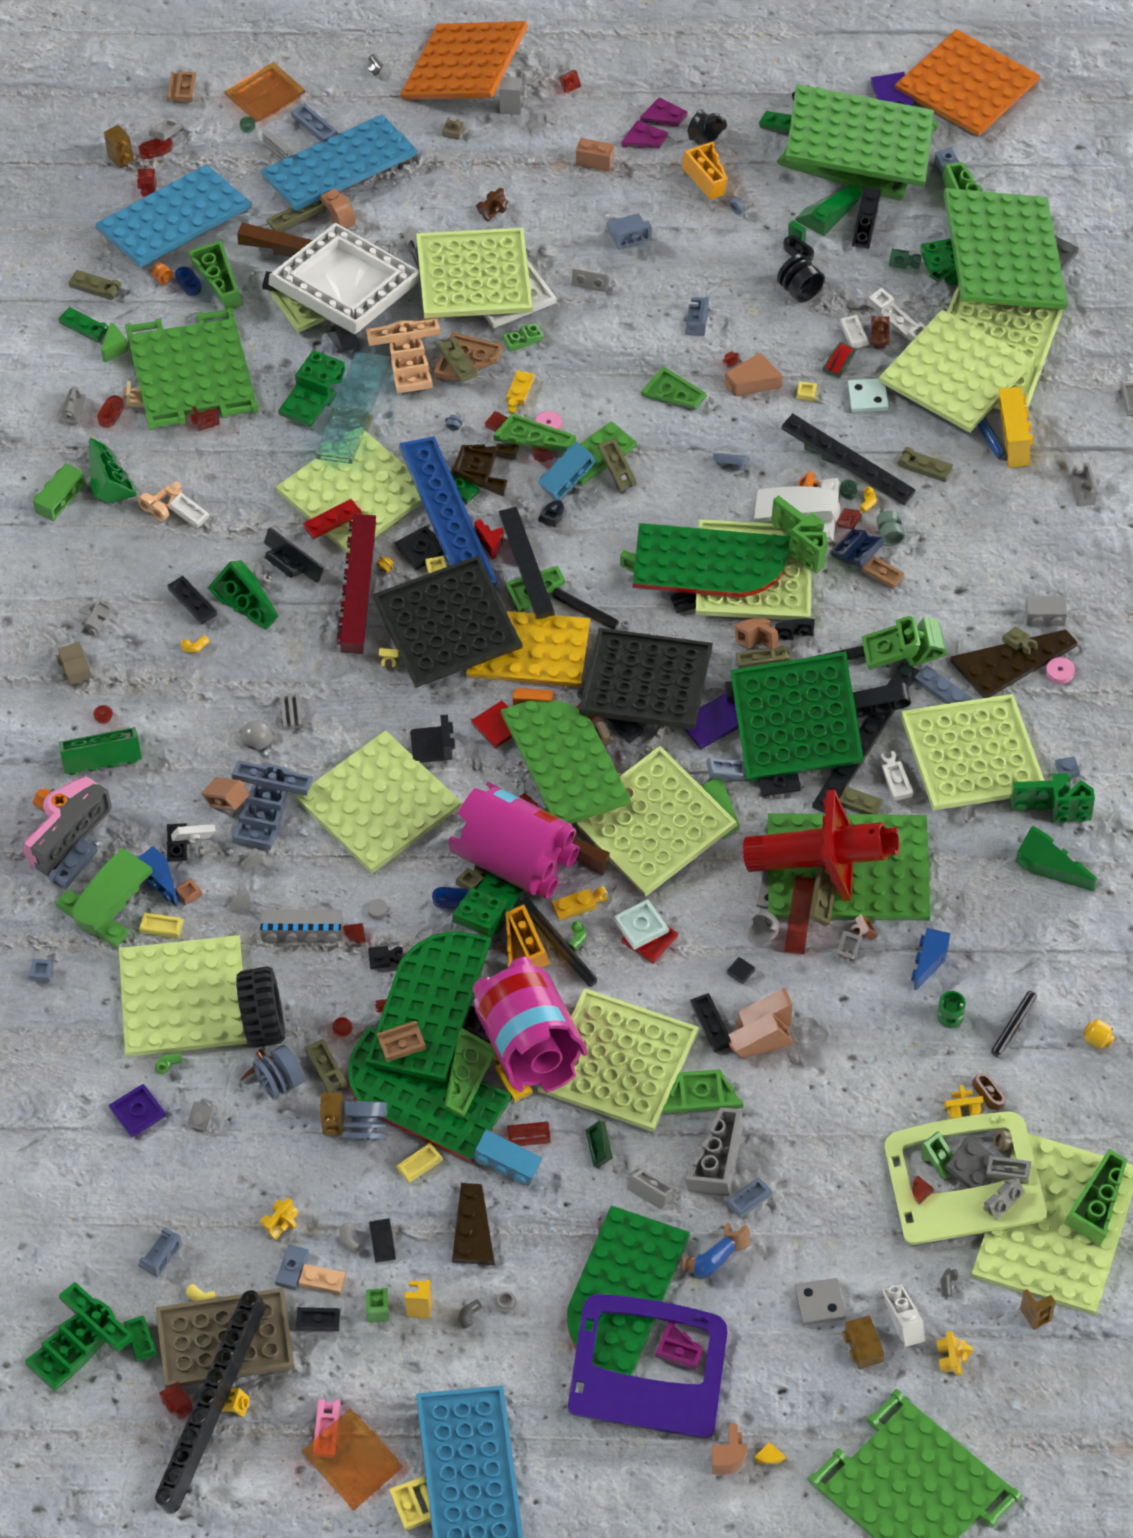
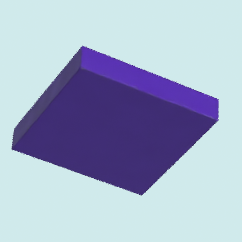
M144 1084L108 1105L111 1112L131 1138L166 1117V1112Z

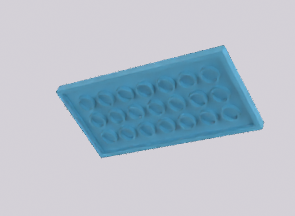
M381 114L336 136L330 137L325 142L315 144L308 149L262 169L261 172L262 176L295 211H298L321 200V195L335 188L339 192L417 155V149Z
M206 164L97 222L96 229L141 268L251 208V202Z
M503 1385L416 1393L433 1538H523Z

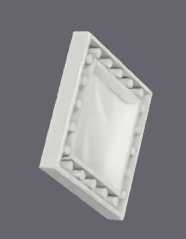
M334 223L269 274L270 286L353 334L358 333L420 282V270L337 223Z

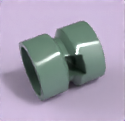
M889 510L877 516L876 522L879 536L885 542L883 545L895 546L903 542L905 534L900 514L897 511Z

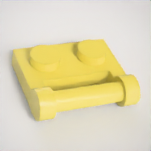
M425 1476L389 1489L405 1531L431 1522ZM415 1489H420L428 1512L425 1514L422 1513L414 1493Z

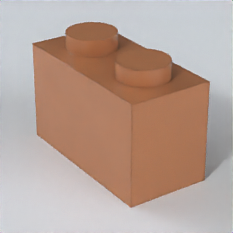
M580 138L576 148V165L610 171L614 161V144Z
M215 777L201 793L211 808L235 811L250 795L242 781Z

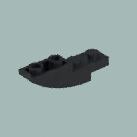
M863 188L852 247L870 249L878 215L881 189Z

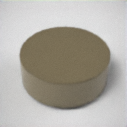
M999 1130L993 1139L994 1148L996 1151L1007 1152L1012 1143L1011 1134L1008 1131Z

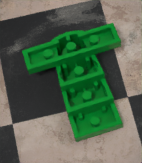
M76 1282L59 1294V1299L75 1315L60 1324L58 1331L41 1343L42 1348L25 1360V1365L54 1392L75 1375L105 1342L118 1353L134 1340L133 1334L116 1320L110 1307L96 1298L93 1299Z

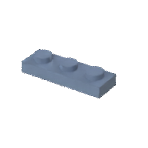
M305 103L291 111V117L321 142H325L330 137L338 135L335 128Z
M928 665L914 677V681L945 704L970 701L972 698Z

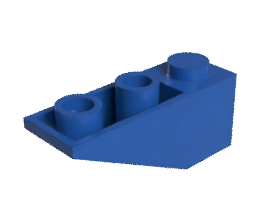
M152 846L138 857L141 861L152 867L153 873L146 879L155 891L158 890L162 893L165 901L171 902L177 907V896L167 859Z
M927 928L925 936L921 935L919 947H922L921 953L917 952L915 960L918 968L917 970L913 969L911 981H914V990H917L945 962L951 933Z

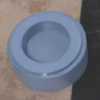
M737 196L729 200V205L734 213L740 215L745 211L743 202Z

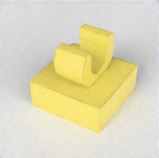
M379 648V656L383 657L381 665L385 667L386 661L392 660V667L395 668L397 665L396 659H400L398 650Z

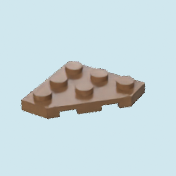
M453 332L449 339L456 337L460 347L476 371L498 363L503 352V344ZM441 355L434 370V377L449 381L458 379L443 355Z

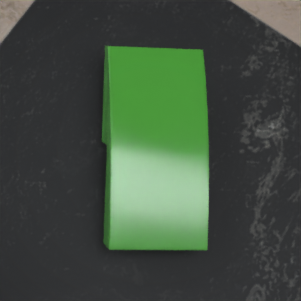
M537 323L523 325L520 327V331L503 333L502 336L508 351L527 347L544 338Z

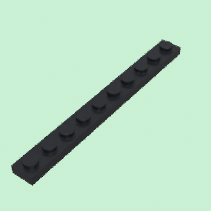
M901 662L887 685L905 683L909 690L919 669ZM895 710L868 715L861 725L859 734L864 760ZM862 763L835 767L812 803V808L825 813L823 800L826 798L827 790L835 789L840 799L845 787L849 786Z

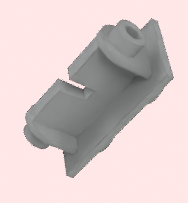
M573 269L571 285L606 292L610 277L607 274Z
M73 386L69 393H67L60 422L76 424L79 422L86 395L80 394L79 388Z
M102 595L98 601L94 600L89 608L92 613L90 616L86 614L81 624L84 627L81 633L85 629L91 635L99 632L104 621L98 619V617L105 620L111 610L109 602L101 601Z
M658 725L639 754L646 757L659 746L665 750L676 733L670 731L668 726Z
M1017 1177L1006 1180L997 1190L999 1195L993 1194L984 1202V1211L987 1213L991 1211L996 1221L1025 1193Z

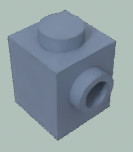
M952 147L935 152L934 165L942 178L945 164L959 162Z

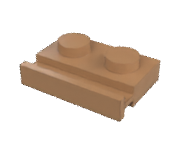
M171 72L167 94L168 102L170 100H175V102H193L196 72H179L178 74Z
M416 1021L377 1033L386 1062L426 1049Z

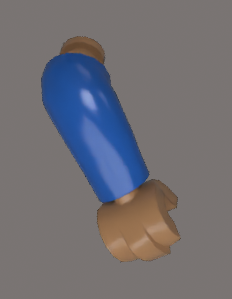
M726 1223L724 1227L725 1237L705 1253L698 1254L697 1257H692L691 1259L688 1256L684 1257L682 1263L683 1272L690 1270V1273H694L695 1277H709L734 1251H741L748 1247L751 1234L748 1225H744L740 1230L733 1232L731 1224Z

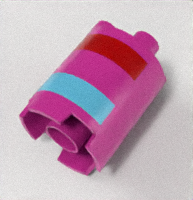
M488 781L486 783L489 787L487 792L474 788L457 813L466 823L460 839L452 836L449 838L448 846L450 852L532 895H539L549 899L558 886L559 879L555 876L561 866L571 867L579 854L580 847L572 843L576 829L569 822Z
M520 957L515 959L508 969L499 972L492 978H482L474 984L472 990L476 997L475 1012L511 1085L516 1090L522 1092L524 1090L523 1085L540 1084L547 1093L564 1086L576 1077L573 1065L581 1053L583 1056L587 1055V1048L551 977L544 969L534 966L528 957Z

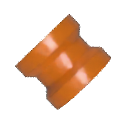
M160 262L152 268L151 276L154 279H158L161 285H166L171 281L173 271L170 268H166V265Z

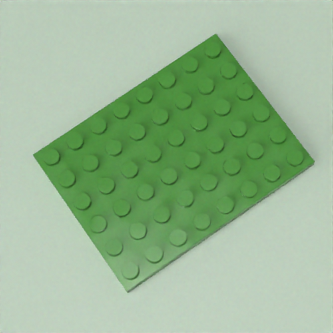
M796 84L785 160L924 187L934 110Z
M945 188L943 195L961 301L1066 310L1068 303L1048 197Z
M768 813V834L823 828L822 816L825 814ZM846 814L851 825L883 822L886 828L897 827L900 851L899 855L888 856V859L884 861L853 863L851 901H843L835 889L831 919L855 920L856 917L862 914L870 920L930 921L927 815ZM818 867L768 871V912L772 913L777 919H810Z

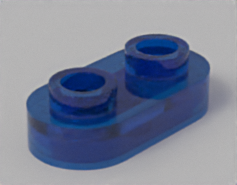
M187 266L176 269V281L185 294L188 296L198 295L202 290L201 282L192 269Z
M438 887L432 893L433 904L438 908L457 909L461 903L460 900H463L469 890L465 888Z

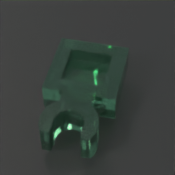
M892 248L889 267L907 269V265L914 269H919L922 255H909L910 251Z

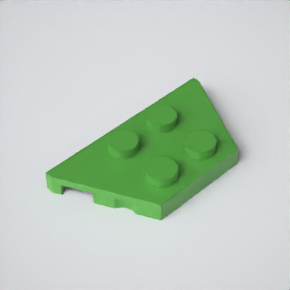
M720 1069L679 1072L675 1084L669 1093L666 1105L664 1104L663 1114L720 1110V1108L738 1109L743 1108V1101L735 1094L734 1088L726 1081Z

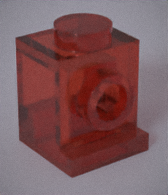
M137 169V188L141 189L142 197H146L156 191L155 169Z
M178 1381L159 1392L161 1402L166 1406L170 1414L174 1413L178 1419H184L191 1413L193 1409L192 1402Z

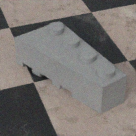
M720 1108L710 1128V1133L707 1139L704 1140L701 1146L702 1149L698 1157L695 1158L690 1173L685 1178L688 1191L730 1195L744 1124L741 1109Z

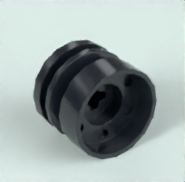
M797 254L789 258L781 266L777 274V282L786 291H789L790 295L797 302L804 303L819 293L825 283V275L816 266H813L807 257Z

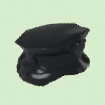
M698 109L687 129L689 140H700L705 144L713 142L727 128V121L719 113L707 114L703 109Z

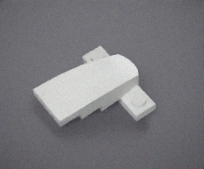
M838 478L820 480L819 488L793 486L759 489L754 520L757 523L771 521L773 499L779 495L805 516L812 512L824 522L823 532H826L827 542H833L835 522H837L841 512L838 500L840 482Z

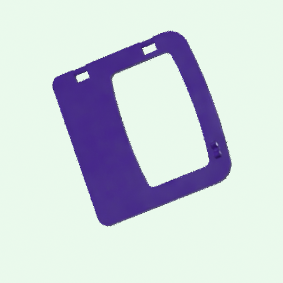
M605 1294L590 1296L582 1308L567 1405L568 1412L577 1417L704 1439L712 1437L716 1425L728 1334L725 1321L713 1313L661 1301ZM603 1313L640 1316L674 1322L706 1331L709 1334L703 1382L701 1384L665 1382L626 1375L595 1366L592 1359L599 1316ZM586 1320L593 1321L592 1331L585 1330ZM577 1382L584 1383L583 1393L575 1392Z

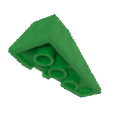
M850 184L806 207L795 218V221L825 236L862 198L863 190Z
M90 438V486L93 496L97 500L107 503L135 497L137 492L131 479L124 477L123 473L125 471L114 462L116 458L107 445Z
M242 560L230 561L207 587L219 602L230 606L234 611L245 615L249 620L266 630L279 617L256 577Z
M1032 825L1017 851L1016 863L1022 869L1028 870L1033 874L1094 891L1097 877L1080 862H1073L1067 855L1069 852L1064 848L1060 850L1053 844L1054 839Z

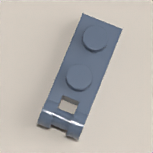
M81 838L57 868L50 872L48 880L53 883L57 882L62 888L67 889L98 852L97 846Z

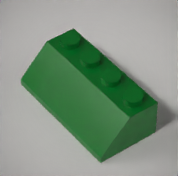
M136 727L59 742L64 774L77 775L80 771L84 770L92 772L99 770L100 767L107 766L108 768L119 766V763L127 762V764H134L142 759ZM125 733H130L131 737L126 738Z

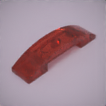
M796 875L784 952L805 954L816 878Z

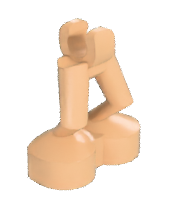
M175 481L171 486L167 485L154 496L143 493L137 498L138 504L146 513L150 512L156 520L163 522L170 515L168 511L171 510L168 508L169 503L182 493L180 489L182 485ZM168 495L171 497L168 504L160 501Z

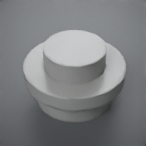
M502 1292L495 1299L496 1308L503 1313L513 1311L517 1304L516 1297L510 1292Z

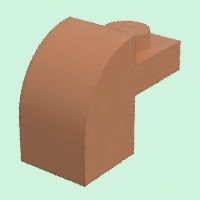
M335 188L320 196L322 203L330 211L333 224L337 223L346 229L355 225L354 211L345 194L341 195Z
M753 618L735 625L736 642L748 649L759 643L772 650L778 647V630L771 627L770 620Z
M729 1424V1445H712V1474H731L738 1471L744 1465L747 1456V1444H742V1432H738V1424Z

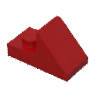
M481 519L474 522L476 534L491 558L495 559L504 539L503 527L491 531L490 527L485 525Z

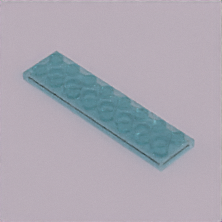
M361 352L354 353L317 449L316 459L348 464L353 463L389 368L390 356Z

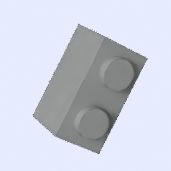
M502 78L499 87L500 114L521 115L522 108H525L526 98L523 97L525 96V85H522V78Z
M1027 596L1025 607L1027 625L1065 626L1067 616L1066 596Z

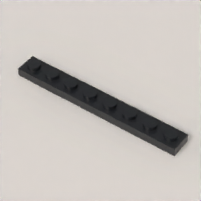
M792 413L782 424L781 429L902 505L905 506L915 494L916 489Z

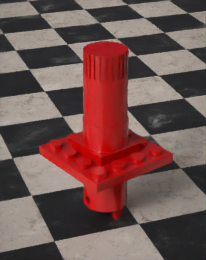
M835 789L827 790L826 798L823 800L825 815L822 816L823 828L746 836L743 840L744 863L748 872L825 866L826 872H829L831 875V882L836 885L837 894H840L843 901H851L853 863L884 861L888 859V856L899 855L900 839L897 827L886 828L883 822L851 825Z

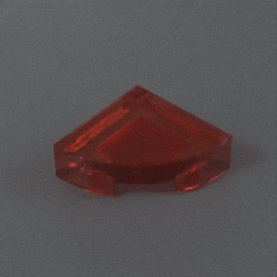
M363 923L343 926L344 933L349 940L360 944L366 943Z
M919 1176L914 1179L912 1187L915 1201L920 1205L934 1192V1188Z

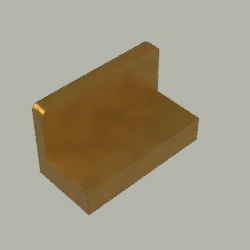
M1026 1289L1023 1291L1020 1310L1033 1330L1052 1321L1056 1301L1052 1295H1049L1036 1302L1029 1290Z

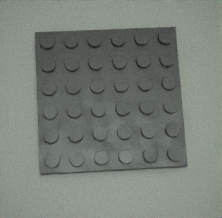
M479 555L372 594L374 602L415 688L523 648L521 640Z
M599 628L579 707V714L695 730L713 643Z

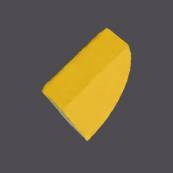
M769 1442L754 1457V1460L763 1465L779 1464L785 1460L786 1456Z

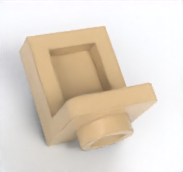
M127 381V388H123V399H126V407H144L140 388H131V381Z

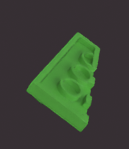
M512 413L493 435V439L499 442L566 452L567 448L576 442V435Z
M463 1028L459 1031L444 1109L460 1118L465 1116L496 1053L491 1044Z

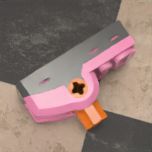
M87 776L74 780L53 792L47 788H40L35 793V798L32 802L35 807L45 812L47 821H44L39 826V829L27 838L23 846L25 858L29 860L30 866L48 877L50 872L57 868L81 838L85 839L108 815L112 807L109 791Z

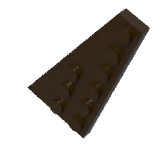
M1065 629L1031 637L1030 639L1037 642V649L1031 648V654L1029 655L1025 654L1022 648L1015 650L1005 643L951 656L950 662L982 698H989L1043 667L1051 659L1060 657L1077 647L1078 642Z

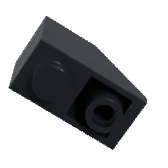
M337 324L331 326L332 330L327 331L329 338L339 352L344 353L360 346L356 334Z

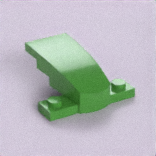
M121 848L98 872L80 897L68 889L55 901V905L72 917L80 929L89 934L99 936L116 948L129 936V932L112 920V918L126 907L125 902L140 890L139 885L153 873L152 867L124 848Z

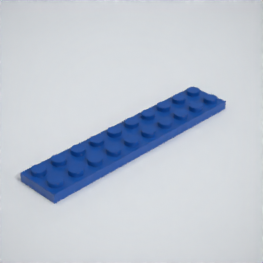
M435 436L400 443V452L448 565L451 566L479 555L494 587H496L497 580Z

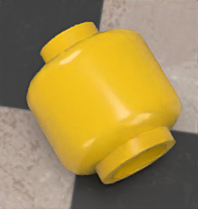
M1100 1019L1090 1020L1082 1033L1085 1035V1042L1098 1050L1104 1046L1109 1047L1115 1038L1112 1036L1113 1028Z

